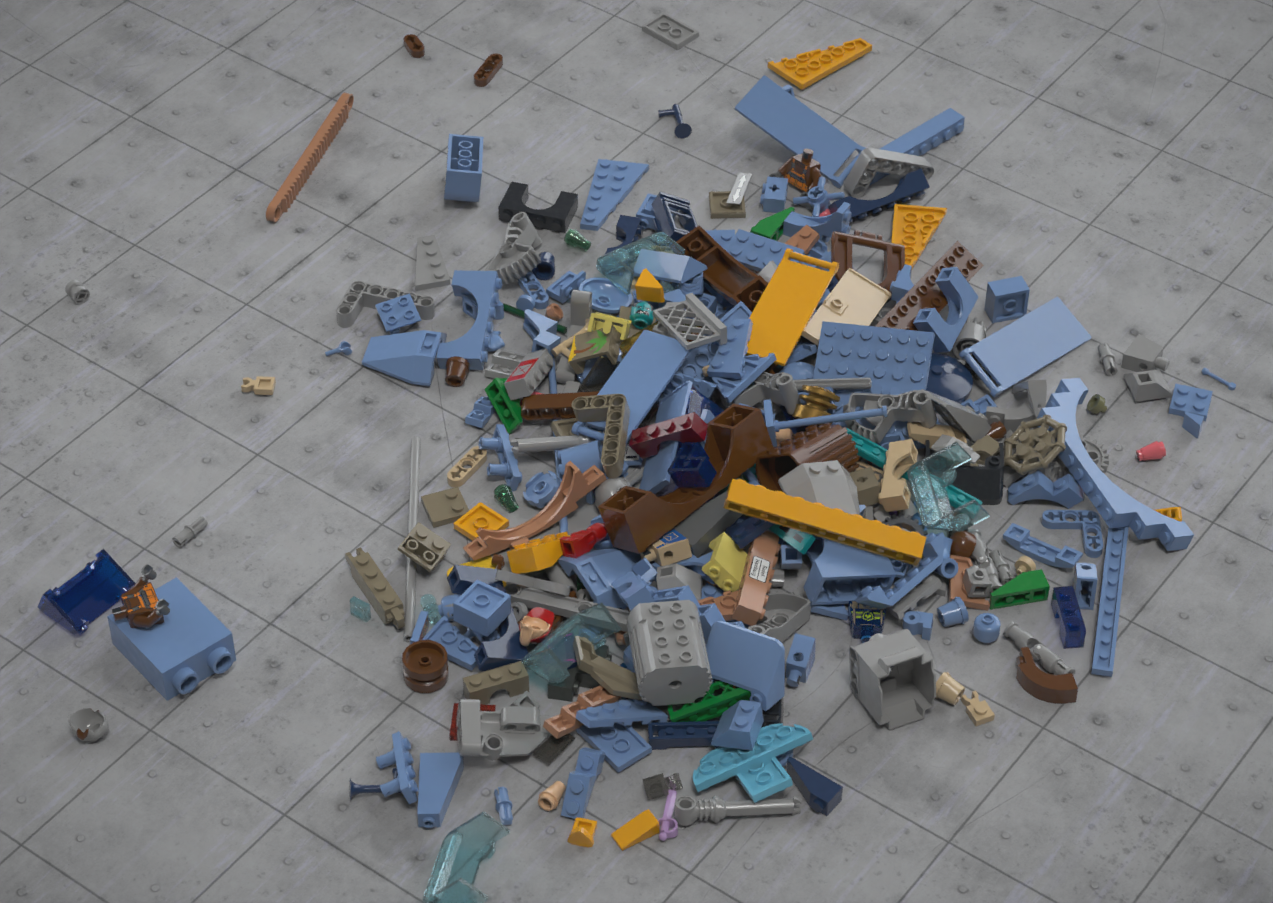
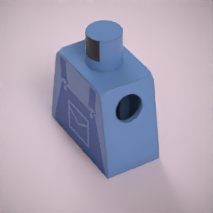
M795 633L786 661V682L788 685L797 687L799 682H807L815 662V638Z

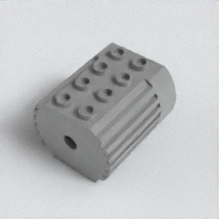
M690 600L640 603L635 606L627 618V630L640 697L642 696L644 701L651 702L652 706L694 703L695 699L703 697L706 691L710 689L712 675L697 606Z

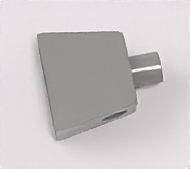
M1138 334L1124 352L1121 368L1142 372L1155 370L1157 367L1166 371L1170 361L1162 358V346Z

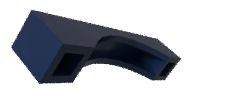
M921 168L902 177L894 191L884 198L863 200L847 196L834 201L828 208L832 214L844 202L851 204L850 212H852L849 220L850 224L853 222L852 219L858 218V220L867 217L868 213L876 214L881 212L884 207H887V209L894 207L899 201L905 203L911 200L912 196H916V198L923 196L930 186Z

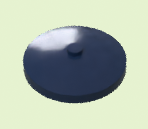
M932 353L926 391L961 404L971 394L973 378L970 371L955 358L944 354Z

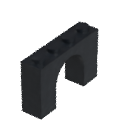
M511 182L498 207L500 221L510 222L514 215L519 212H525L534 227L566 233L578 209V194L561 191L557 201L551 207L532 209L525 205L529 198L528 184Z

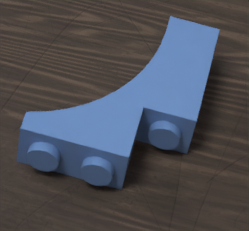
M844 202L836 212L822 217H810L792 211L784 220L783 235L792 237L806 224L819 233L820 238L818 240L824 243L829 241L833 231L849 234L851 229L849 220L852 212H850L851 204Z

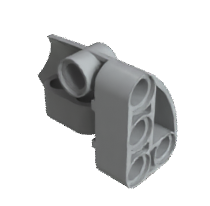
M479 699L459 700L456 723L460 756H484L491 761L497 760L499 757L526 756L533 752L551 734L543 727L544 721L551 717L549 715H540V710L536 707L509 706L502 708L500 712L480 711L481 701Z

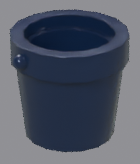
M541 252L539 254L541 263L532 269V273L539 280H550L555 274V258L549 252Z

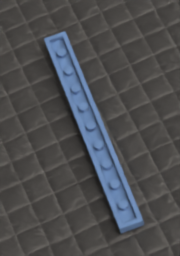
M1108 526L1091 674L1112 677L1129 526L1109 528Z

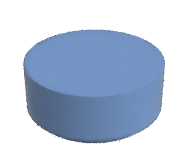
M521 295L516 302V307L523 311L526 309L533 310L535 301L529 295Z

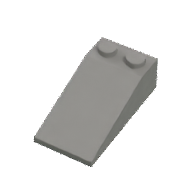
M927 391L930 394L934 409L948 426H952L964 433L966 439L975 443L978 439H982L992 428L987 422L988 418L980 412L976 414L975 410L970 406L966 405L964 407L955 401Z

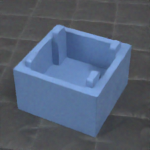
M1017 276L987 283L984 310L992 323L1018 319L1027 314L1030 289L1023 277Z
M476 580L453 603L454 621L488 637L511 613V595L480 580Z

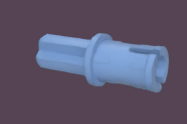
M498 787V790L495 789L494 791L496 797L495 808L499 812L501 824L511 825L513 820L511 809L513 805L509 800L508 789L506 787Z

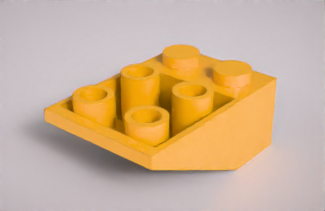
M568 532L558 533L556 537L555 534L543 536L541 540L538 538L530 540L526 544L514 545L513 550L507 551L512 573L534 572L553 566L563 554L559 539L563 536L569 537Z

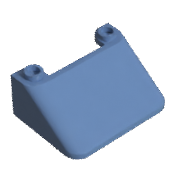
M716 621L711 627L706 643L712 683L714 678L751 691L750 701L761 702L762 710L767 711L785 695V648L783 644L776 638L725 621Z

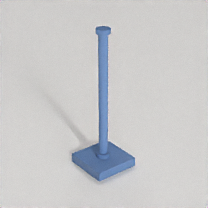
M771 399L763 400L766 427L773 447L777 446L776 432H779L780 429L877 416L888 417L885 405L878 409L778 422V420H774Z

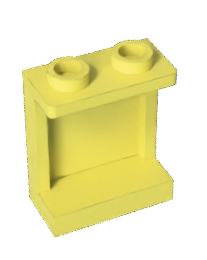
M723 532L710 542L709 547L713 550L710 561L702 566V571L724 592L730 590L732 593L739 589L747 553L740 549Z

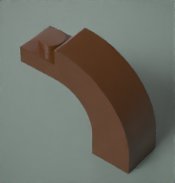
M1029 647L1020 648V655L1017 657L1018 669L1016 679L1027 693L1049 703L1066 704L1076 702L1078 687L1072 673L1061 675L1045 673L1034 663Z

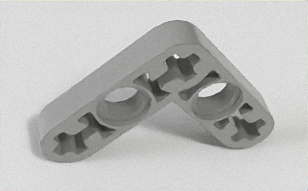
M497 569L495 577L497 580L569 596L571 588L569 585Z

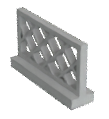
M693 293L686 294L685 301L653 310V316L686 350L717 341L720 345L727 343V327Z

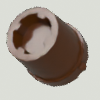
M450 357L445 366V381L452 387H460L463 385L469 372L470 363L462 357Z

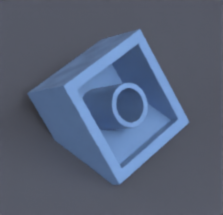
M740 700L723 712L711 745L753 750L764 721L761 702Z

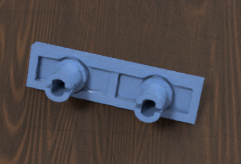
M497 424L492 438L480 437L479 449L495 450L497 452L500 464L489 463L487 475L504 476L509 491H516L518 484L522 481V473L519 472L518 461L512 452L513 446L510 445L509 433L506 432L504 425Z
M400 731L392 734L393 750L376 757L377 764L381 770L396 764L398 776L392 781L381 784L380 788L385 798L401 791L408 803L411 804L417 801L416 792L418 791V786L414 780L416 773L411 765L414 761L409 752L411 745L408 738H403Z

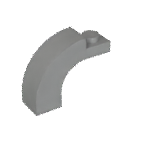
M1028 396L1025 404L1019 408L1004 409L987 406L986 409L989 425L1000 421L1005 426L1006 431L1011 429L1013 433L1021 422L1034 420Z

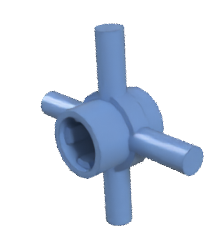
M819 177L818 186L811 188L808 196L793 198V204L810 203L813 207L812 217H819L820 213L829 209L828 206L831 205V200L845 198L844 192L828 194L824 190L826 178Z

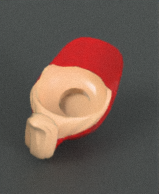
M535 607L530 610L519 624L521 645L528 646L529 644H538L544 641L551 631L555 617L554 613L541 607Z

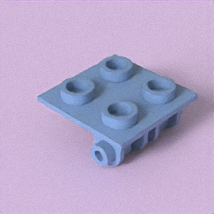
M410 293L375 305L386 332H390L391 335L399 334L401 327L421 321Z

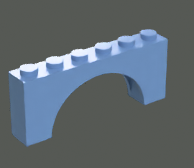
M454 270L451 284L454 295L471 300L478 307V315L471 329L462 337L451 342L439 343L436 359L440 369H446V362L450 357L458 356L465 358L470 363L469 370H483L484 363H487L488 360L487 348H490L491 345L490 333H493L494 328L492 321L493 318H496L495 306L499 303L498 290L502 288V280L498 277L497 271Z

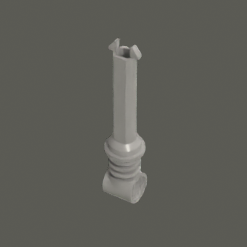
M579 434L515 439L510 442V445H517V447H512V452L515 453L562 450L597 439Z
M681 795L675 800L674 819L679 825L688 826L697 821V818H699V821H702V818L704 820L709 818L718 823L725 816L789 813L796 815L801 810L800 808H794V804L801 803V799L793 796V798L764 799L754 803L753 800L724 801L722 798L714 795L712 798H709V801L707 799H703V801L698 799V802H696V799L692 796Z

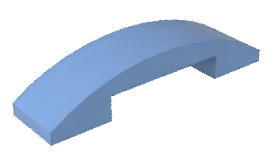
M1014 523L1003 534V538L1018 551L1050 566L1073 568L1083 556L1082 552L1066 545L1061 550L1030 536V530Z

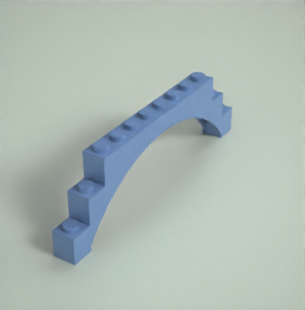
M1080 378L1061 379L1055 393H1051L1045 408H1041L1037 419L1044 415H1050L1052 419L1067 426V431L1065 432L1066 449L1058 455L1109 528L1129 526L1139 540L1159 538L1167 551L1187 549L1194 534L1185 521L1180 522L1167 517L1135 500L1114 484L1091 459L1083 446L1076 426L1077 405L1083 403L1089 390ZM1051 426L1048 429L1050 432L1054 430Z

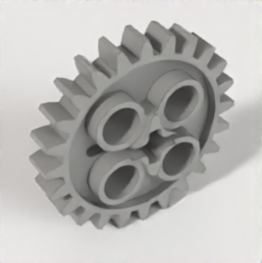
M1081 434L1079 437L1087 453L1103 473H1106L1109 465V454H1106L1107 449H1102L1103 444L1097 445L1096 439L1090 441V436L1084 439ZM1057 455L1051 463L1055 467L1056 473H1059L1058 478L1067 474L1073 477L1059 455Z

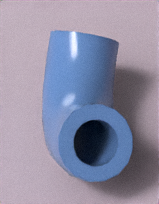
M944 537L943 563L934 571L942 577L952 578L958 572V563L950 558L953 539Z

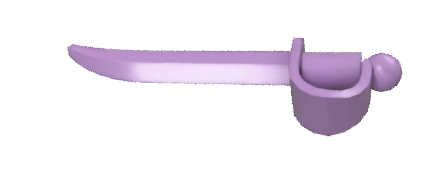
M671 777L669 778V790L663 818L658 819L661 826L659 839L662 841L678 835V823L672 818L677 789Z

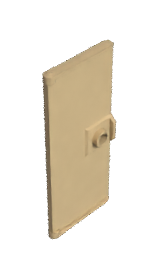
M849 268L810 319L802 336L819 346L822 321L869 326L892 294Z

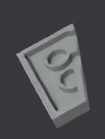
M930 573L893 606L887 607L885 610L901 620L905 617V611L908 609L913 610L917 607L916 602L927 599L942 587L940 579Z

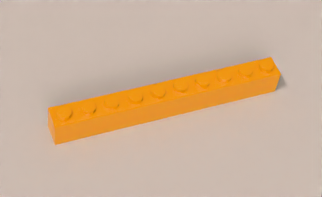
M732 479L723 508L915 566L918 565L922 558L926 537L918 532H908L898 526H888L878 520H868L858 514H849L838 508L825 507L818 502L805 501L802 497H792L782 491H772L762 485L749 484L742 479Z

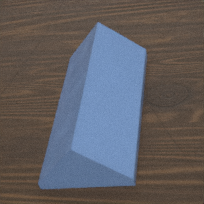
M641 249L633 270V276L639 277L642 270L647 268L656 280L682 284L705 271L707 266L690 256Z

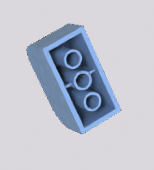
M449 134L444 189L445 200L479 202L483 137Z

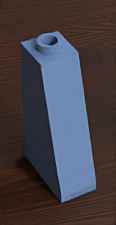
M459 752L420 753L418 828L441 827L464 770L463 756H460Z

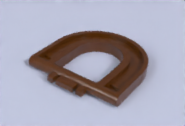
M855 230L854 235L833 231L831 237V263L833 261L839 263L838 271L834 276L840 281L849 268L853 269L852 244L883 250L884 278L883 282L877 285L890 292L892 281H896L898 271L902 270L905 265V246L882 241L883 236L879 234L876 238V234L864 231L861 232L860 236L859 230Z

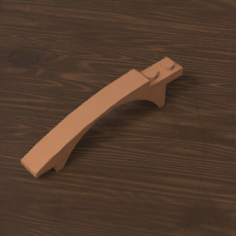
M569 461L565 465L563 479L556 494L542 511L527 522L513 528L504 530L479 528L476 530L478 537L463 547L464 551L473 560L480 559L509 548V544L524 537L530 538L547 529L577 509L578 505L576 502L607 479L605 474L595 465L581 473L580 469Z

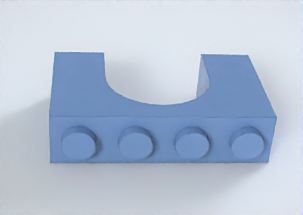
M957 267L942 268L935 281L948 301L949 313L946 322L935 308L920 309L913 322L919 331L934 332L933 350L935 353L950 352L978 299V295Z

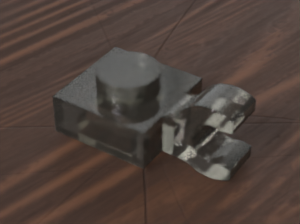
M663 773L642 779L648 801L668 795V789L677 791L683 788L679 773L665 778Z

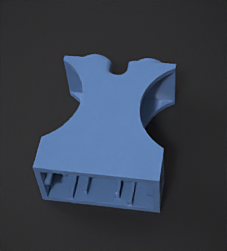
M859 505L860 515L863 516L866 506ZM812 535L816 539L806 552L811 560L812 567L803 587L811 605L852 603L861 595L860 591L867 586H871V588L880 586L883 592L891 588L896 573L888 557Z

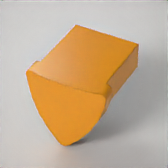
M576 817L567 842L582 847H593L597 821Z

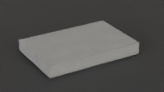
M664 12L642 26L643 32L677 51L699 37V31Z

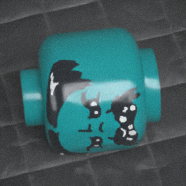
M646 301L633 304L629 317L632 321L631 324L637 329L650 327L654 319L653 306Z

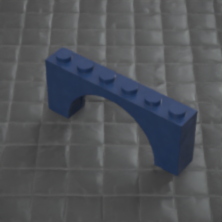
M455 565L447 577L453 594L462 595L476 580H480L506 593L503 582L495 579L497 569ZM511 607V613L498 626L500 638L494 641H482L475 652L474 657L479 671H488L519 661L523 662L525 668L529 666L531 657L526 646L521 645L519 624Z

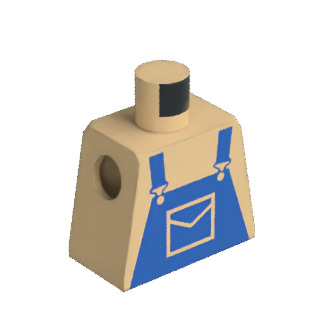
M675 529L666 532L658 541L648 546V550L640 553L641 559L646 558L649 562L655 561L660 566L670 565L692 557L688 539Z

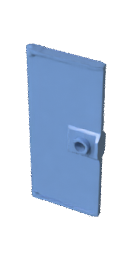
M690 380L685 381L660 400L655 423L685 415L693 382ZM668 440L661 442L658 454L646 458L639 489L656 494L669 484L679 441Z

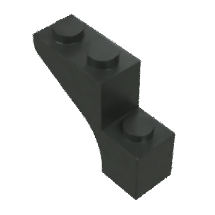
M601 645L595 650L596 655L612 662V654H609L608 645ZM578 666L569 670L552 669L548 681V699L573 702L574 694H578L579 687L593 689L600 686V684L591 677V674L580 670Z

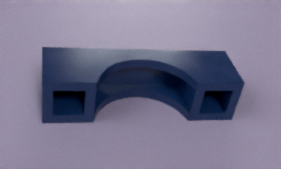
M620 215L616 225V239L621 241L622 244L607 248L603 258V273L624 276L626 269H630L631 258H634L635 247L639 245V236L643 234L644 226L641 225V218Z

